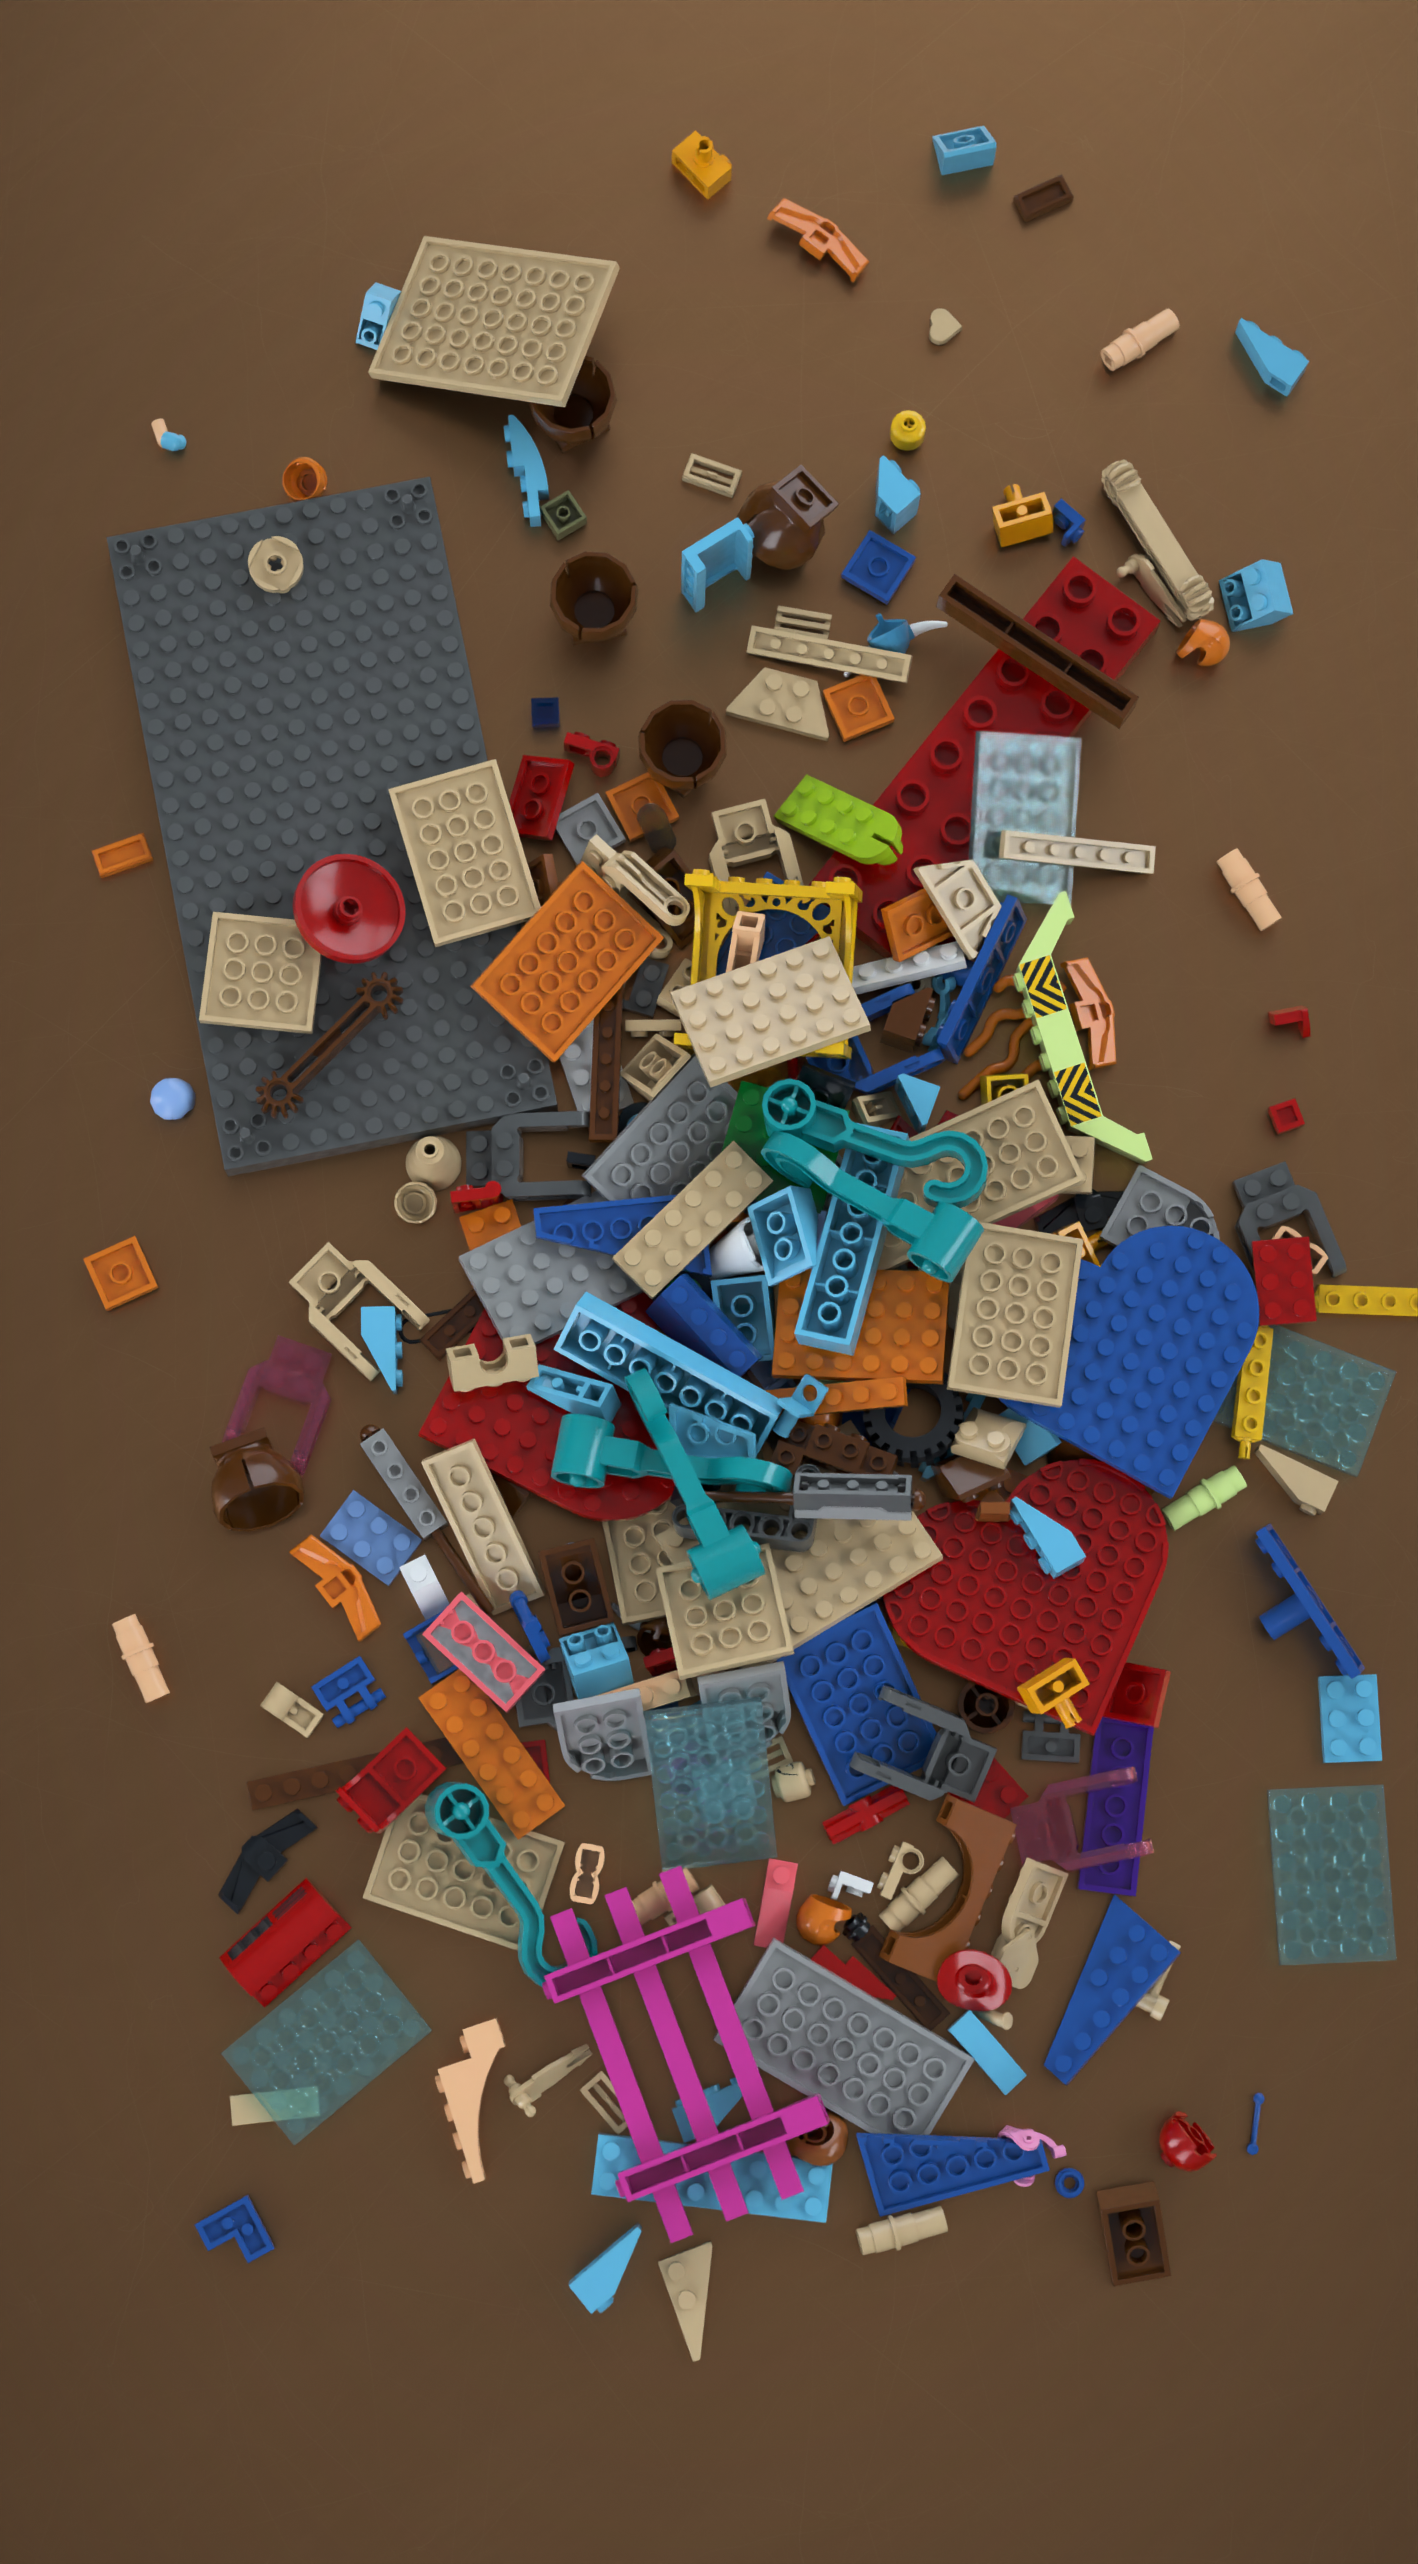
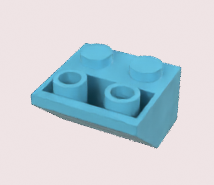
M883 455L879 459L876 479L875 516L894 535L917 515L921 493L918 485L912 479L907 480L902 474L899 465L894 460L889 461Z
M1261 559L1219 580L1230 628L1233 632L1271 625L1293 614L1281 563Z
M614 1622L559 1638L569 1676L578 1699L596 1696L634 1684L629 1657Z

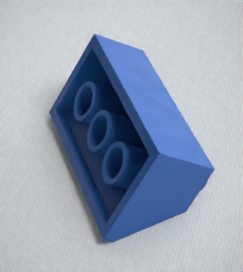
M687 1273L680 1275L645 1311L669 1338L739 1377H742L763 1357Z

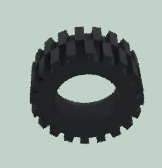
M944 1371V1384L906 1383L907 1389L927 1391L940 1404V1419L936 1426L925 1435L906 1437L895 1432L885 1419L886 1408L863 1411L865 1430L868 1439L872 1442V1446L897 1455L898 1466L904 1467L905 1462L911 1463V1468H919V1463L926 1462V1465L930 1466L934 1464V1458L939 1456L942 1460L947 1456V1450L951 1448L955 1434L960 1428L958 1425L964 1422L962 1398L959 1395V1391L947 1389L948 1374Z

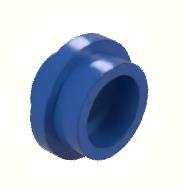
M1062 2169L1056 2175L1055 2188L1063 2197H1077L1083 2191L1084 2178L1076 2169ZM1068 2177L1074 2179V2186L1072 2188L1064 2186V2180Z

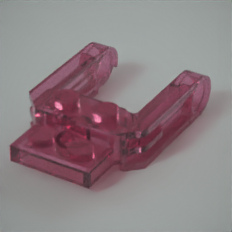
M278 1335L269 1360L248 1369L222 1442L241 1436L242 1432L245 1433L261 1389L302 1405H311L290 1460L302 1478L332 1401L323 1383L332 1354Z
M1135 1767L1122 1768L1049 1784L1039 1802L1010 1808L1013 1823L1017 1824L1015 1834L1022 1866H1024L1028 1857L1038 1862L1052 1860L1071 1872L1153 1854L1151 1838L1141 1842L1123 1843L1079 1853V1842L1072 1810L1067 1802L1069 1797L1138 1782Z

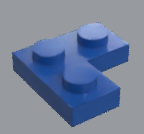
M249 2195L195 2224L208 2251L235 2237L248 2263L275 2249Z

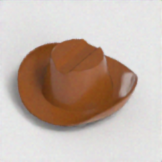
M825 2108L830 2119L827 2125L786 2140L787 2147L793 2155L816 2166H826L836 2162L842 2157L848 2144L846 2122L840 2115L828 2108Z

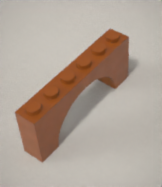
M948 1794L936 1821L944 1825L953 1834L962 1853L963 1876L959 1892L948 1911L932 1925L912 1932H900L890 1929L879 1955L889 1963L936 1982L939 1968L944 1960L957 1951L969 1948L970 1935L974 1926L981 1919V1909L985 1899H988L992 1893L993 1880L1004 1864L1003 1856L1007 1847L1015 1838V1828L1017 1825Z

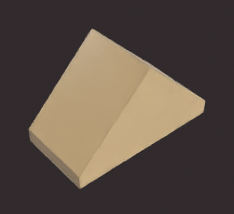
M891 1091L856 1097L853 1099L851 1106L857 1123L875 1127L895 1120L898 1115L902 1116Z

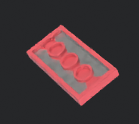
M463 1592L456 1596L422 1634L507 1713L546 1671L538 1661Z

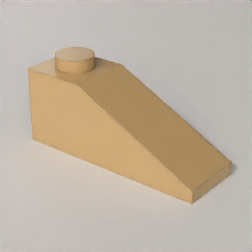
M1262 1444L1256 1448L1255 1455L1292 1501L1300 1505L1299 1509L1302 1512L1311 1516H1315L1316 1513L1320 1515L1325 1512L1339 1481Z

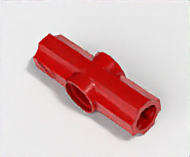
M891 1785L872 1797L869 1795L848 1806L847 1810L822 1822L828 1838L834 1845L849 1838L858 1831L863 1832L884 1821L883 1818L910 1805L903 1789Z

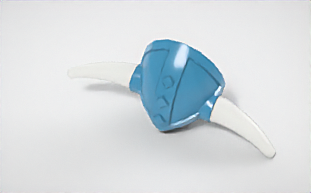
M879 613L876 615L878 624L867 638L869 643L867 647L905 654L910 640L926 631L947 627L948 623L946 621H922L909 625L905 619L884 620L882 614ZM844 672V677H849L851 673Z

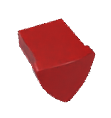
M1296 1006L1268 1012L1269 1023L1277 1026L1297 1022L1302 1038L1311 1036L1307 1007Z

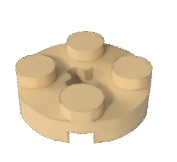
M273 536L270 539L257 542L251 549L248 557L251 578L258 587L267 592L287 593L297 585L303 575V557L297 545L285 537ZM277 558L281 559L282 569L272 571V567L269 564L270 560L276 561Z

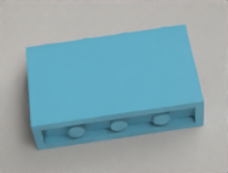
M738 517L682 551L681 592L695 612L705 607V589L734 570H738L745 581L751 577L754 533L747 523L742 524Z

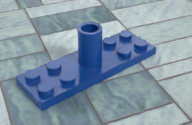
M1007 894L1004 902L1000 903L1002 907L987 936L984 937V944L975 962L965 958L967 968L940 974L943 975V980L955 977L956 985L962 987L957 1000H953L950 1004L949 1016L945 1025L942 1024L939 1027L936 1036L937 1043L947 1061L958 1064L963 1050L967 1046L993 992V985L998 981L1027 921V917L1017 897Z
M1271 1523L1257 1531L1256 1534L1259 1538L1255 1539L1258 1547L1264 1554L1267 1552L1274 1560L1271 1566L1280 1579L1285 1577L1295 1592L1259 1616L1267 1632L1276 1640L1304 1621L1312 1618L1321 1632L1319 1637L1321 1643L1328 1652L1333 1650L1337 1656L1335 1664L1343 1676L1348 1674L1353 1679L1361 1674L1365 1669L1364 1665Z

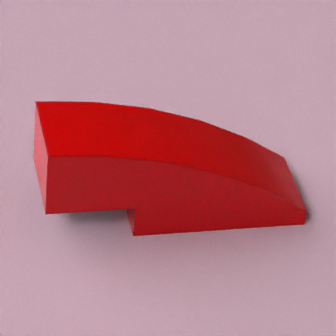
M821 1945L810 1958L873 1997L893 2000L896 1997L888 1987L854 1956H851L844 1964L825 1945Z

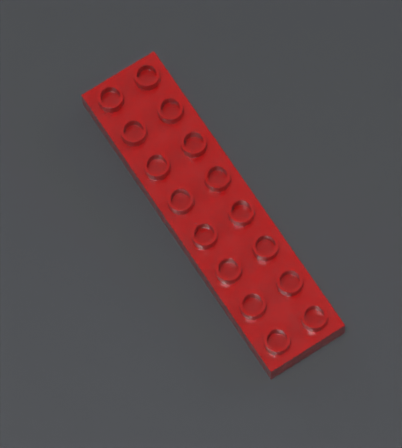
M1074 556L1023 618V620L1116 682L1154 636L1160 624L1158 618ZM998 649L873 804V806L893 815L901 826L903 853L899 854L892 845L889 846L898 858L896 862L891 865L863 864L835 851L812 881L834 882V877L851 878V881H854L863 891L862 903H858L856 937L883 958L892 957L881 909L924 889L913 869L920 866L975 860L1093 711ZM822 903L823 905L831 909L829 904Z

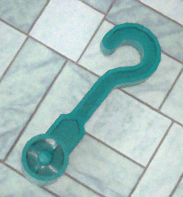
M794 1079L777 1081L768 1088L763 1096L762 1109L769 1137L773 1131H781L791 1134L810 1145L833 1153L846 1148L896 1166L908 1168L925 1166L945 1157L959 1160L965 1168L961 1178L950 1183L930 1180L925 1184L923 1190L924 1200L932 1207H936L938 1202H946L958 1208L966 1207L978 1199L986 1187L988 1163L985 1151L975 1139L963 1132L947 1130L915 1141L903 1140L851 1121L846 1110L815 1100L814 1093L809 1086Z
M773 1131L761 1150L763 1158L775 1170L801 1187L809 1188L814 1181L833 1196L882 1222L892 1235L911 1245L906 1254L908 1259L926 1274L938 1280L953 1282L984 1232L983 1226L974 1217L952 1204L938 1202L931 1213L905 1198H892L841 1170L816 1148L791 1134Z
M642 1368L625 1376V1383L634 1405L686 1506L688 1522L699 1542L698 1545L686 1550L693 1567L691 1571L692 1580L700 1583L708 1599L712 1600L766 1574L759 1557L761 1552L760 1545L751 1540L743 1524L728 1530L715 1502L706 1495L676 1432L665 1415L668 1413L647 1370Z
M566 1414L562 1416L550 1475L553 1479L567 1485L582 1488L603 1487L606 1474L634 1479L647 1475L672 1479L658 1450L651 1449L639 1441L614 1437L615 1426L613 1423L599 1417L584 1414ZM687 1455L701 1484H736L735 1491L790 1492L792 1473L790 1470L775 1463L746 1457L704 1458Z
M445 1782L435 1787L428 1795L425 1803V1816L430 1827L439 1834L451 1837L471 1866L482 1867L513 1908L520 1924L518 1960L524 1973L535 1984L542 1986V1983L546 1982L545 1975L568 1967V1964L564 1962L557 1966H551L543 1958L544 1915L537 1900L504 1855L506 1842L488 1819L489 1804L485 1795L477 1787L461 1782ZM576 1917L590 1957L598 1955L597 1940L590 1925L584 1919Z

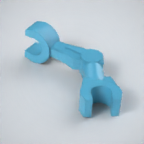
M938 975L932 980L934 990L940 994V1006L937 1017L938 1021L935 1027H931L922 1040L923 1045L930 1046L929 1052L936 1050L939 1046L936 1036L939 1027L942 1024L945 1025L949 1016L950 992L956 987L955 977L946 979L945 985L943 983V975Z

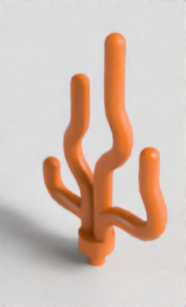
M1005 975L993 985V990L1001 993L1008 986L1015 987L1014 975ZM1060 981L1062 990L1064 992L1067 989V987L1063 982ZM1022 1007L1018 1009H998L987 1018L981 1034L963 1050L964 1056L969 1058L978 1052L992 1038L999 1021L1004 1019H1024L1025 1015ZM1031 1018L1025 1019L1010 1035L1009 1053L1006 1059L1001 1062L992 1063L981 1070L958 1092L959 1099L966 1100L980 1087V1076L1004 1073L1013 1068L1019 1058L1020 1040L1033 1027ZM1039 1060L1029 1064L1021 1073L1028 1074V1079H1031L1037 1072L1042 1071Z

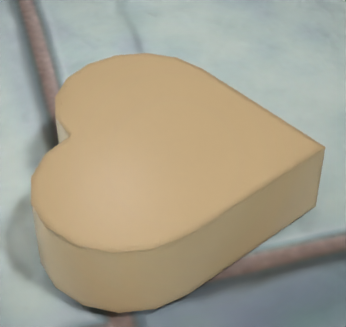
M938 308L931 313L929 338L932 343L943 345L962 330V325L946 309Z

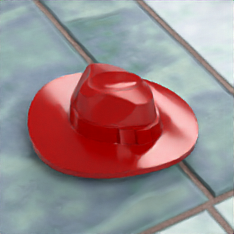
M965 1949L951 1954L941 1964L937 1975V1985L941 1995L951 2004L971 2011H990L996 2009L1008 2000L1012 1991V1979L1004 1964L994 1956L979 1950Z

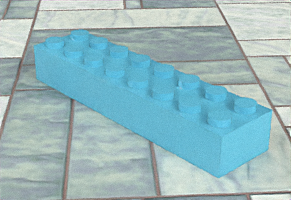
M860 1124L871 1129L886 1133L888 1135L910 1141L908 1133ZM845 1149L840 1169L892 1198H897L905 1167L896 1166L851 1149ZM833 1195L816 1253V1266L812 1267L794 1334L798 1344L854 1356L888 1230L882 1222Z
M585 1292L575 1305L553 1349L627 1391L628 1388L624 1377L645 1368L653 1380L668 1414L669 1404L673 1403L756 1434V1457L783 1410V1407L776 1403L777 1397L588 1292Z
M608 2133L598 2134L592 2195L621 2198L615 2184V2180L619 2179L617 2174L620 2171L641 2164L631 2136ZM659 2140L664 2154L690 2144ZM756 2152L730 2162L749 2211L748 2214L826 2223L833 2163L826 2166H816L796 2156H791L804 2192L782 2200L764 2152ZM708 2171L675 2184L683 2206L722 2210ZM653 2193L635 2199L656 2202Z

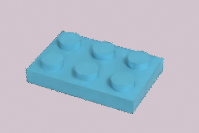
M1377 1674L1358 1675L1353 1679L1349 1675L1319 1676L1318 1691L1323 1763L1382 1761Z

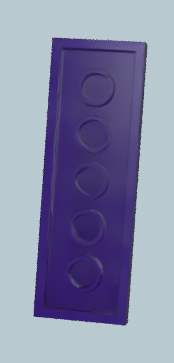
M1102 1717L1093 1738L1077 1889L1136 1896L1154 1727Z

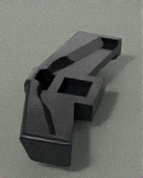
M1092 1189V1195L1076 1194L1074 1197L1035 1217L1034 1222L1037 1232L1050 1234L1061 1227L1080 1221L1085 1233L1104 1229L1108 1222V1217H1111L1124 1191H1096Z
M297 1808L257 1836H251L242 1846V1852L218 1896L239 1915L260 1875L269 1882L289 1861L281 1853L317 1830L318 1827Z

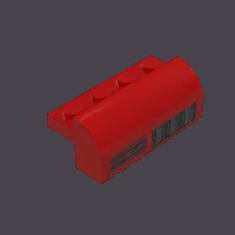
M305 1878L224 1952L219 1959L242 1988L265 2008L352 1927L330 1905L324 1895Z

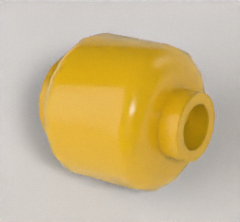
M906 410L898 413L892 420L890 437L893 444L900 450L905 451L914 450L919 447L925 436V420L916 411Z

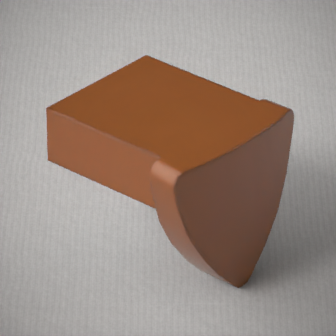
M996 1490L989 1491L978 1506L975 1517L976 1521H1009L1011 1518L1010 1502H1005Z

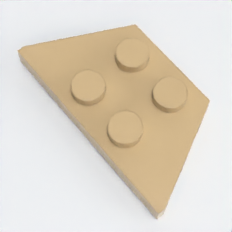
M764 667L726 709V715L828 742L829 732L818 681Z
M964 860L914 868V872L967 959H974L978 954L976 950L982 938L987 936L992 920L997 917L1002 907L975 861Z

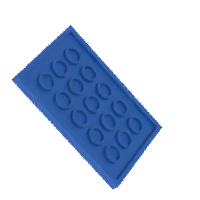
M873 1601L794 1649L793 1655L784 1656L776 1660V1662L784 1661L788 1689L843 1806L888 1785L886 1782L850 1767L849 1764L854 1752L865 1754L908 1773L923 1767L937 1734L933 1724L904 1712L900 1707L892 1703L878 1700L883 1685L918 1699L921 1698L876 1601Z

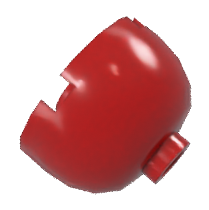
M1178 2111L1164 2123L1160 2130L1159 2145L1163 2151L1160 2155L1163 2161L1171 2168L1176 2166L1183 2171H1197L1217 2157V2154L1211 2153L1215 2147L1196 2122L1191 2126L1184 2120L1188 2115Z

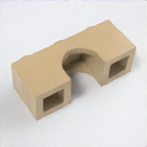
M531 1334L503 1338V1352L493 1361L479 1359L474 1344L446 1348L449 1377L454 1392H469L478 1387H497L506 1382H525L531 1378L539 1377L536 1346Z

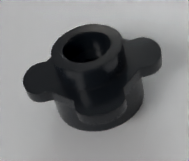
M861 1912L857 1915H852L845 1922V1929L842 1933L847 1939H853L855 1942L863 1938L870 1928V1923L867 1921L868 1918L863 1916L864 1914Z

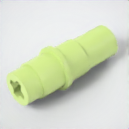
M1232 1465L1207 1480L1201 1479L1199 1485L1162 1508L1161 1512L1170 1527L1175 1531L1214 1508L1220 1509L1222 1503L1237 1495L1239 1491L1247 1487V1484L1236 1466Z

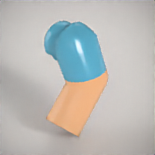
M164 419L152 421L151 425L157 443L161 448L178 451L186 447V438L183 435L168 432Z

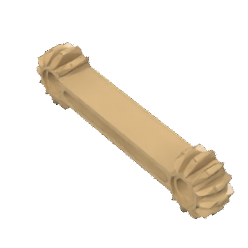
M1125 459L1110 464L1102 471L1101 481L1104 484V490L1107 492L1108 498L1112 500V503L1118 506L1173 594L1177 605H1180L1185 617L1190 621L1208 615L1214 607L1212 591L1209 589L1208 583L1204 581L1203 576L1198 575L1145 491L1137 470Z

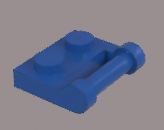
M518 1590L514 1591L509 1597L510 1604L540 1663L551 1659L546 1649L551 1644L536 1615H532L527 1605L528 1599L525 1593Z

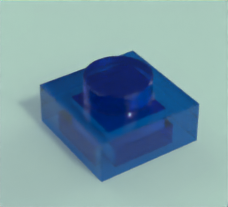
M559 697L531 698L532 728L560 727Z

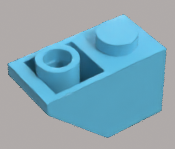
M375 282L366 292L355 343L375 350L378 349L400 296V290Z

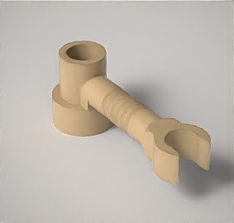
M1169 1941L1177 1950L1180 1949L1181 1945ZM1171 1966L1136 2005V2007L1149 2012V2016L1159 2021L1162 2019L1169 2003V1999L1159 1995Z

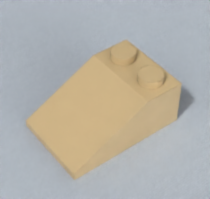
M656 1033L621 1071L620 1076L640 1096L648 1101H652L686 1064L691 1055Z

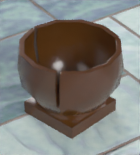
M585 356L565 407L529 402L536 424L551 439L556 441L560 451L564 453L584 442L594 440L597 436L610 430L609 423L617 398L610 373L598 360L595 362L593 357Z
M800 465L782 480L760 485L752 491L736 517L740 519L742 524L747 523L754 533L752 554L769 566L790 570L803 566L813 557L825 534L823 519L832 513L839 503Z
M583 552L567 559L566 563L563 562L551 582L550 607L561 628L571 635L573 646L590 642H604L610 638L627 635L626 626L637 610L638 588L626 564L608 553Z
M673 700L655 709L648 716L638 736L639 758L653 780L675 790L682 798L691 790L697 789L712 780L727 756L726 731L710 708L694 700Z
M264 1427L210 1446L212 1456L218 1466L211 1489L213 1512L218 1522L231 1531L249 1532L271 1527L289 1518L301 1507L304 1502L302 1478L293 1463L275 1452Z

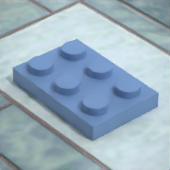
M354 1490L320 1534L322 1539L387 1586L392 1584L401 1571L399 1567L408 1562L423 1541Z

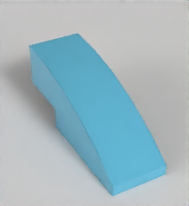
M967 2010L947 2029L966 2052L975 2058L974 2061L1004 2095H1007L1027 2076L970 2010Z

